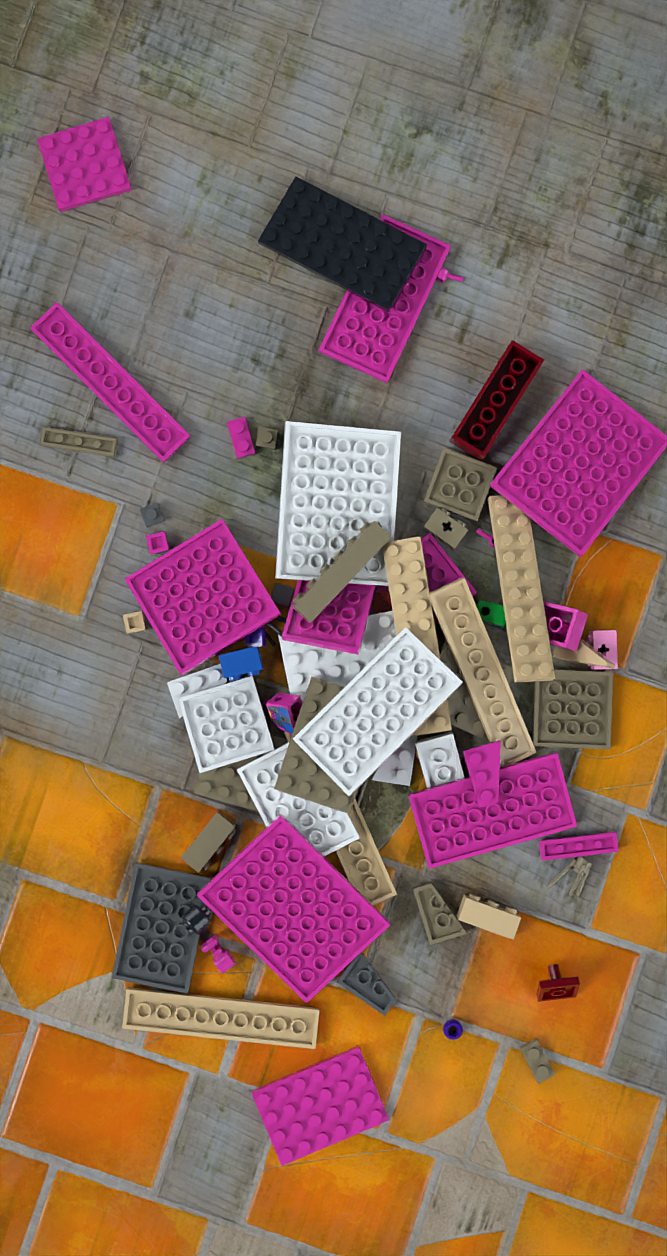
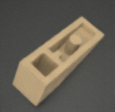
M580 639L577 652L555 646L553 655L555 658L615 668V664L582 639Z

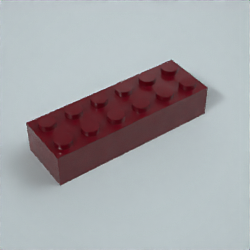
M511 340L449 442L482 461L538 372L544 359Z

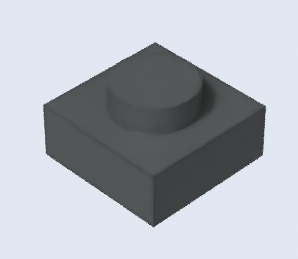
M158 502L140 509L147 528L165 521Z

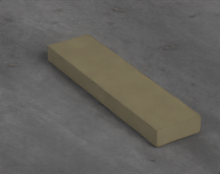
M42 426L39 445L116 458L119 439Z

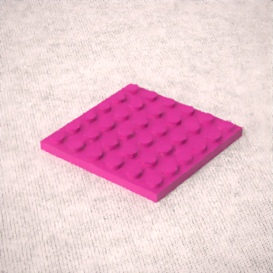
M220 519L125 578L129 588L182 676L281 615L223 519Z

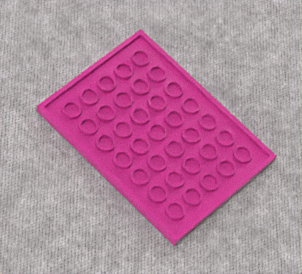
M582 369L489 486L581 557L667 447V435Z
M282 814L197 893V896L306 1003L390 926V922Z

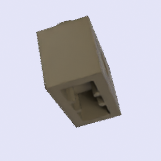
M436 508L422 529L431 533L437 540L454 550L467 533L468 529L465 528L467 525L459 519L456 521L450 517L451 514L447 510ZM446 524H449V529L451 531L447 530L446 532H444V527L442 525L445 526Z

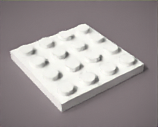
M252 676L178 698L199 773L275 750Z

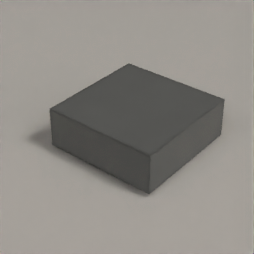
M275 583L271 596L273 602L289 607L294 588Z

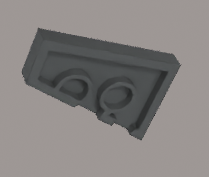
M362 952L347 965L337 980L338 984L384 1016L396 1001L395 996Z

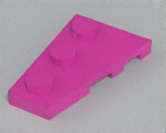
M501 740L463 750L479 808L498 803Z

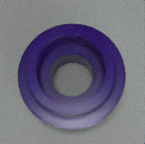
M450 1019L445 1022L443 1032L447 1038L454 1040L462 1035L463 1028L458 1020ZM455 1026L456 1030L451 1032L449 1028Z

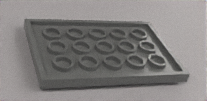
M139 862L135 863L112 973L113 979L188 994L200 934L194 933L191 935L181 924L183 922L182 916L193 905L206 908V904L197 896V893L211 881L212 877Z

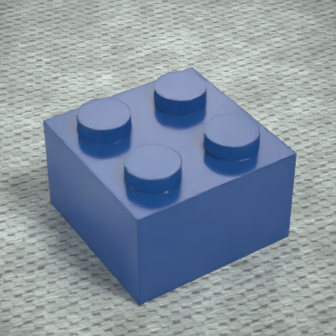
M258 646L218 655L223 677L229 678V681L242 679V675L247 673L248 677L261 674L260 670L264 669Z

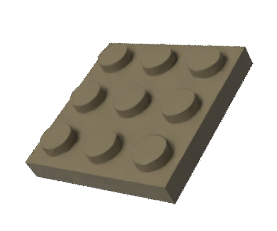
M443 448L423 502L477 522L497 467Z

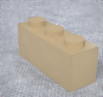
M472 893L469 896L463 895L456 915L458 920L514 940L521 920L516 909L506 906V909L498 907L499 904L491 900L484 902L480 900L481 897Z

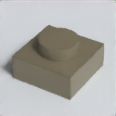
M259 427L256 447L275 450L278 430Z

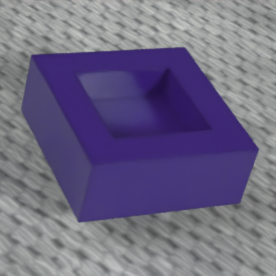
M260 627L245 637L246 647L266 646L265 627Z

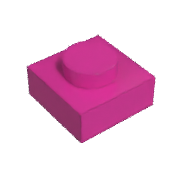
M165 531L146 535L151 555L170 551Z

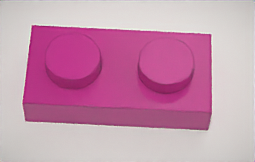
M242 417L227 421L237 459L255 455L246 418Z

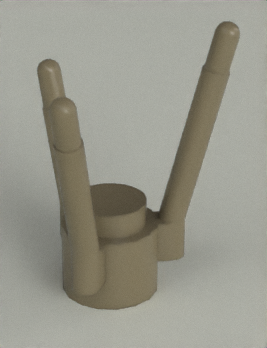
M580 856L577 860L572 858L571 862L547 885V888L554 885L566 872L574 867L573 871L578 876L571 887L569 896L573 895L577 886L576 895L579 896L592 864Z

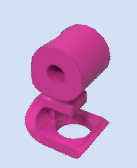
M217 934L201 945L203 952L212 950V955L215 956L213 962L220 972L225 973L236 964L232 954L227 949H221Z

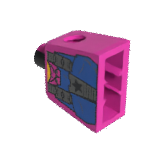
M277 693L270 700L264 702L263 709L269 712L271 723L274 726L292 735L302 706L301 697Z

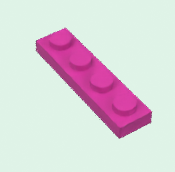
M615 831L538 840L542 861L619 852Z

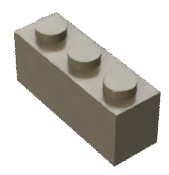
M218 810L182 855L181 859L198 873L201 869L206 870L212 863L210 860L211 856L214 853L218 855L223 849V841L226 838L230 840L235 834L236 830L234 827L236 823Z

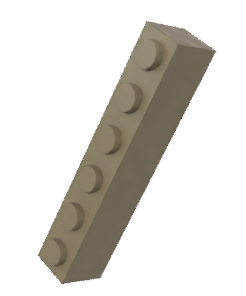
M376 521L366 522L359 529L361 533L357 537L353 536L346 543L348 547L344 551L339 550L334 555L333 559L335 561L330 566L326 564L320 570L321 575L318 579L313 578L306 585L308 589L303 594L300 592L292 600L294 604L291 607L308 623H311L391 538Z

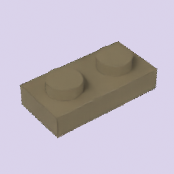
M537 1038L519 1046L538 1084L555 1075Z

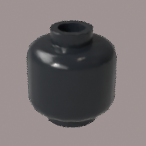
M193 905L182 916L183 922L181 924L191 935L194 933L199 935L210 925L211 920L208 916L211 913L204 906L200 908L197 905Z

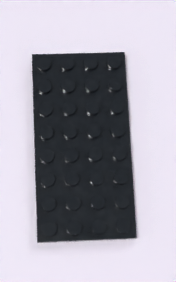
M296 176L258 239L260 245L387 312H390L427 248L426 243Z

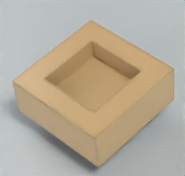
M143 611L123 615L127 634L147 630Z

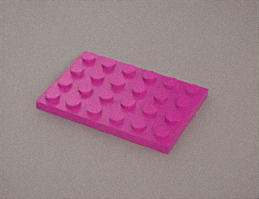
M359 1045L252 1090V1096L281 1166L389 1121Z

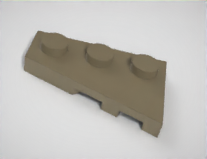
M431 882L413 887L430 945L467 934Z

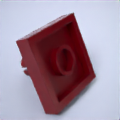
M549 965L548 973L550 980L539 981L536 993L537 1001L576 998L580 986L579 977L561 978L559 965Z

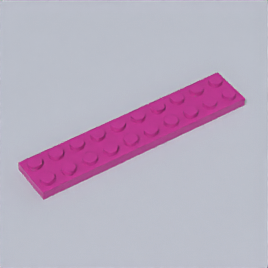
M58 302L30 327L163 463L191 437Z

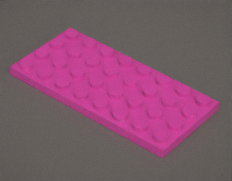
M382 214L381 221L426 243L427 248L390 312L346 291L319 348V353L387 384L437 279V275L451 249V245Z
M557 752L501 767L498 803L481 808L478 807L470 776L408 794L429 869L577 827Z

